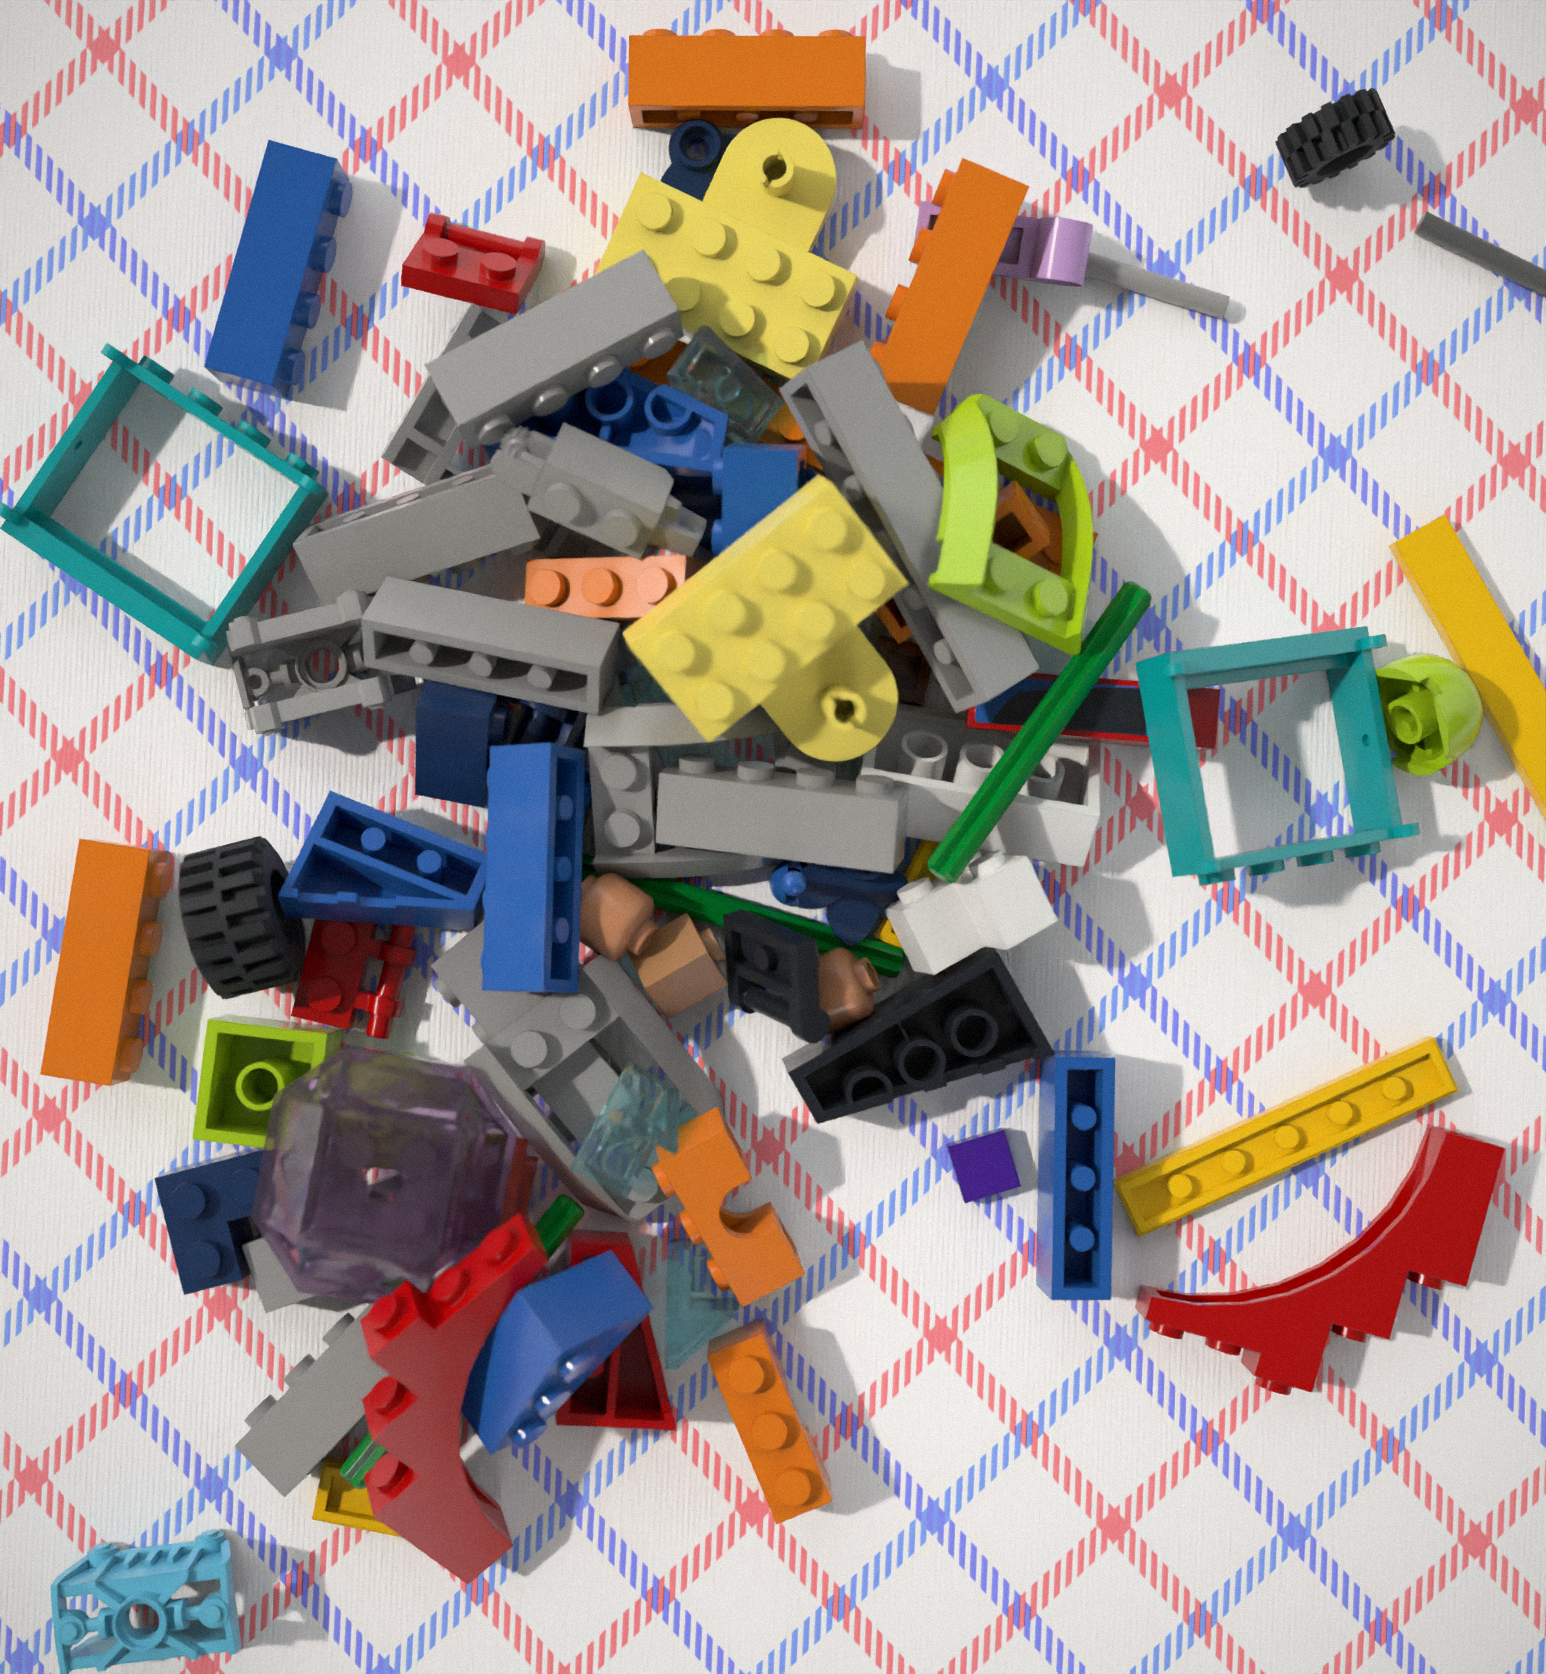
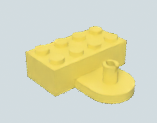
M770 118L751 124L737 134L727 147L703 201L640 172L594 275L644 249L679 309L684 336L786 384L806 367L826 358L858 290V276L811 253L836 195V169L828 146L814 130L795 120Z
M817 475L630 626L623 634L630 649L708 743L760 703L781 731L800 751L820 760L845 761L867 753L885 737L894 721L898 705L897 686L890 668L857 624L905 587L908 582L834 484L824 477Z

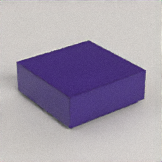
M1002 1127L946 1144L964 1203L1021 1187Z

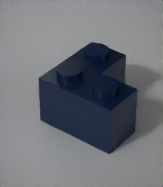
M426 680L416 704L415 795L485 808L489 796L487 772L490 766V746H500V742L504 743L511 715V709L508 707V704H518V698Z
M253 1147L180 1166L154 1178L183 1294L187 1295L240 1281L251 1274L242 1248L243 1244L254 1238L248 1216L285 1207L303 1195L291 1151Z

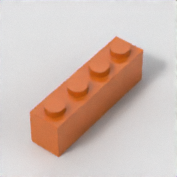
M651 29L644 32L643 35H629L628 106L632 127L677 128L690 120H705L718 128H746L761 120L786 118L803 123L811 129H863L865 114L866 36H853L850 32L839 29L826 30L818 36H794L792 32L782 29L767 30L762 32L760 36H736L732 31L725 29H711L703 32L701 35H677L674 31L668 29Z
M962 158L956 173L945 169L931 203L941 207L933 230L921 227L908 259L909 262L918 265L909 288L901 284L897 285L885 318L895 322L886 344L875 340L870 351L871 356L881 366L885 382L896 402L933 417L1027 194L1028 185L965 158Z
M79 839L40 1075L112 1086L130 1080L131 1073H135L138 1070L143 1054V1040L137 1038L140 1017L148 1011L153 993L152 981L147 980L150 956L154 957L157 954L162 939V924L156 921L160 898L166 897L172 878L171 865L166 863L167 850L105 840Z

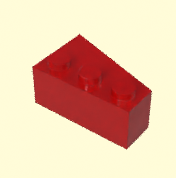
M573 1229L567 1240L565 1270L612 1250L644 1293L633 1245L627 1232ZM649 1314L554 1413L556 1425L677 1431Z

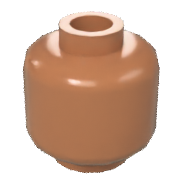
M605 873L599 878L594 875L588 876L581 883L580 942L598 955L602 954L609 960H619L628 954L629 951L637 956L640 955L649 945L658 929V926L651 922L655 909L653 898L617 873Z
M841 947L819 955L820 1009L825 1010L829 1015L830 1027L827 1032L829 1035L871 1016L875 1008L874 992L880 990L881 986L878 975L868 958L864 957L857 960L852 952Z

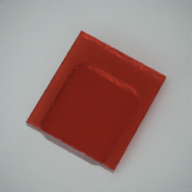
M516 1138L498 1227H502L518 1212L529 1220L540 1166L539 1157L530 1156L529 1139Z

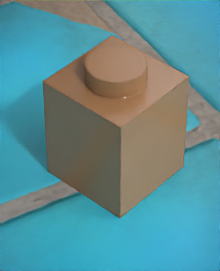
M688 913L657 929L653 939L640 955L637 956L631 951L628 952L645 990L667 1020L729 985L718 965L719 962L727 958L710 927L699 932Z

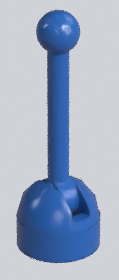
M788 860L775 867L770 876V890L777 901L787 906H797L796 898L786 897V894L798 896L805 890L806 880L801 873L806 867V863ZM788 868L800 869V872L788 871Z

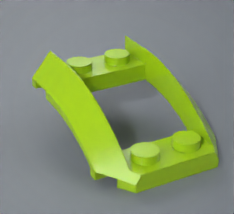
M984 393L970 395L950 411L952 413L940 424L932 428L931 439L941 443L944 492L936 542L942 544L937 572L929 576L927 587L1067 654L1076 655L1081 651L1091 589L1093 561L1091 505L1081 472L1068 450L1064 436ZM998 473L1012 481L1017 480L1023 487L1058 505L1062 527V564L1060 576L991 542L997 507Z

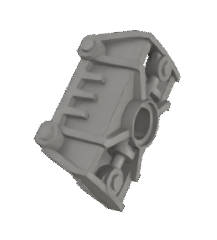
M358 589L342 592V596L336 597L337 603L259 621L258 618H251L250 615L235 618L234 622L229 623L230 630L226 631V643L229 655L232 657V665L242 706L245 710L244 716L248 730L255 729L256 734H262L263 737L280 733L279 730L285 728L284 722L361 703L363 708H370V711L387 707L386 704L392 702L391 696L417 689L416 678L413 676L396 674L362 680L352 675L368 670V667L364 665L363 645L360 642L348 644L359 628L362 627L361 618L373 600V596L366 597L365 591L359 592ZM277 648L295 657L281 661L279 665L280 670L270 673L262 668L246 667L243 659L244 655ZM323 649L331 650L339 660L338 674L327 683L317 682L309 671L311 657ZM284 683L288 690L300 687L293 698L255 706L254 702L268 695L273 685Z

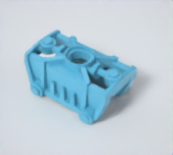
M211 1529L195 1537V1541L118 1550L116 1544L109 1542L100 1543L88 1550L87 1556H84L58 1575L50 1585L54 1638L60 1674H69L73 1670L96 1667L97 1672L106 1671L110 1666L184 1656H188L189 1660H197L203 1654L226 1651L229 1652V1655L237 1654L242 1649L234 1581L232 1578L233 1567L229 1539H225V1532ZM220 1579V1591L208 1595L201 1605L190 1606L188 1598L171 1599L173 1594L184 1583ZM92 1594L108 1606L101 1608L97 1617L89 1618L86 1612L80 1609H67L66 1597ZM137 1604H147L153 1607L159 1617V1626L135 1629L129 1619L131 1607ZM89 1632H98V1635L90 1637L71 1649L72 1645L78 1644Z

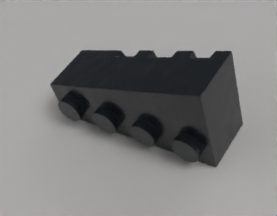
M983 947L937 974H927L875 1004V1008L868 1018L834 1034H827L818 1043H808L782 1058L788 1075L816 1123L820 1124L891 1103L894 1098L922 1090L926 1093L946 1087L947 1083L979 1073L982 1075L1006 1069V1065L1030 1058L1037 1060L1054 1055L1055 1052L999 953L994 948Z

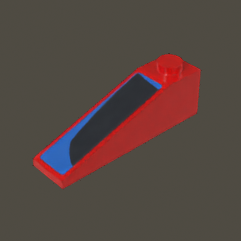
M1032 673L989 701L966 709L965 728L1018 734L1059 675ZM1099 678L1058 738L1150 748L1139 682ZM1197 688L1186 690L1197 751L1215 749L1220 689Z

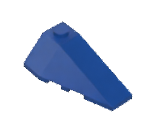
M627 366L622 369L620 375L612 382L601 387L594 388L589 386L568 397L565 405L556 412L546 416L534 415L514 427L518 428L521 426L524 429L527 427L530 432L534 430L556 440L563 423H567L665 468L670 476L712 477L715 458L723 457L729 415L666 384L658 385L635 374ZM501 441L491 445H483L490 460L497 449H502L500 448Z

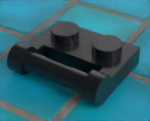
M743 909L724 914L726 971L730 1004L747 1014L758 1012L791 1028L795 1037L810 1044L823 1040L830 1027V1018L825 1010L820 1009L818 978L820 959L817 952V940ZM766 988L789 998V1001L769 991H766Z

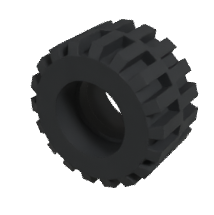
M261 836L187 854L184 857V862L181 864L178 887L179 906L186 939L201 975L214 993L222 999H230L297 982L303 973L306 944L302 918L285 917L278 899V895L289 873L277 851L267 839Z

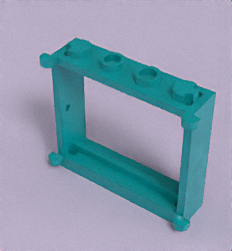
M106 343L100 353L112 360V363L14 508L12 509L0 501V516L5 519L0 529L194 659L214 666L227 647L226 631L230 630L229 623L234 622L235 618L248 616L293 549L292 544L309 525L329 493L326 491V488L315 481L320 472L291 452L283 461L266 449L272 440L242 419L236 428L232 427L218 417L223 407L194 387H192L187 396L169 385L175 375L145 355H143L139 363H136L121 351ZM141 382L298 486V489L208 622L51 518V515Z
M1368 626L1174 651L1135 662L1172 877L1197 875L1199 886L1236 880L1234 868L1247 866L1249 876L1285 871L1284 859L1296 857L1297 867L1334 862L1332 850L1344 848L1345 858L1372 855L1381 852L1379 841L1421 835L1419 823L1402 825L1372 649L1388 646L1386 634L1369 637ZM1326 670L1354 832L1215 857L1186 690Z

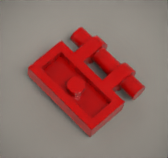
M315 919L291 1016L349 1030L353 1028L358 1008L371 1013L366 1035L388 1040L393 1019L400 1018L404 1000L400 999L399 996L406 968L413 967L417 949L412 948L417 927L393 925L390 939L385 941L375 938L378 924ZM370 957L384 961L376 992L362 989Z

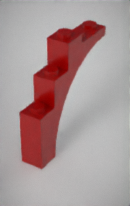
M1428 1124L1413 1164L1387 1206L1355 1239L1319 1264L1276 1283L1234 1292L1184 1293L1141 1285L1135 1308L1145 1320L1149 1321L1148 1329L1163 1336L1183 1339L1184 1331L1206 1337L1204 1343L1206 1346L1234 1356H1239L1241 1348H1244L1240 1362L1256 1377L1255 1384L1266 1390L1290 1395L1293 1387L1312 1393L1331 1323L1333 1324L1331 1328L1333 1333L1354 1341L1366 1343L1369 1334L1389 1340L1406 1278L1417 1284L1437 1290H1443L1445 1281L1467 1287L1505 1148L1485 1140Z
M520 1212L502 1227L492 1230L484 1238L481 1245L454 1268L444 1271L427 1291L423 1293L413 1283L406 1280L390 1295L384 1296L375 1302L368 1314L360 1320L370 1359L390 1374L379 1380L371 1392L362 1398L371 1438L389 1452L383 1455L364 1474L373 1516L467 1585L513 1547L501 1506L474 1480L460 1456L459 1415L469 1373L487 1334L517 1292L549 1262L535 1226Z

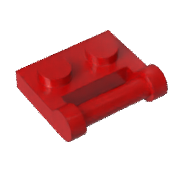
M431 212L427 218L423 234L402 264L401 286L467 303L473 302L479 306L517 315L541 271L546 243L544 240L529 236L524 241L452 224L450 223L449 216Z

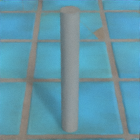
M1089 252L1086 277L1220 319L1223 318L1230 299L1228 295Z

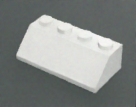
M898 703L894 721L885 737L874 748L861 755L858 776L882 775L892 778L893 786L910 788L906 837L941 843L1017 734L965 728V714ZM1057 738L984 841L980 850L990 852L1001 850L1003 854L1023 855L1031 859L1084 867L1100 818L1101 743Z

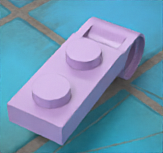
M920 202L914 243L921 227L933 230L941 207L931 204L932 202ZM1017 215L992 276L1061 286L1083 287L1094 225L1067 218L1042 217L1039 219Z

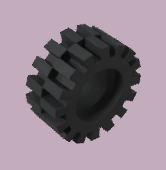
M1375 88L1358 90L1352 96L1350 93L1346 94L1332 104L1330 101L1320 106L1321 109L1315 113L1309 112L1301 117V122L1291 124L1286 128L1287 132L1281 133L1277 137L1275 144L1295 188H1304L1311 183L1315 185L1321 183L1327 177L1331 179L1338 176L1341 171L1347 168L1350 170L1359 165V161L1371 158L1376 154L1375 151L1384 149L1389 145L1388 142L1395 138L1396 133Z

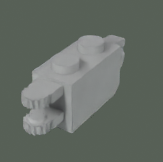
M563 423L556 440L534 430L530 432L527 427L524 429L521 426L518 428L513 426L511 430L507 429L503 435L500 446L502 449H497L490 461L492 463L490 469L493 470L491 474L495 475L496 480H500L502 484L507 483L510 488L530 496L531 498L526 509L639 560L646 547L658 550L662 548L679 555L693 556L703 536L707 520L681 506L682 503L669 494L674 480L665 468L567 423Z

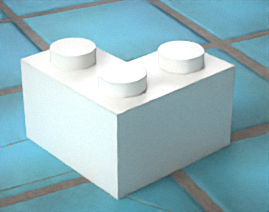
M978 850L961 876L953 884L942 881L940 878L932 882L929 877L915 880L897 891L899 900L883 908L913 970L932 975L937 974L983 947L1008 950L1058 922L1028 856L1003 855L1001 850L988 854H981Z

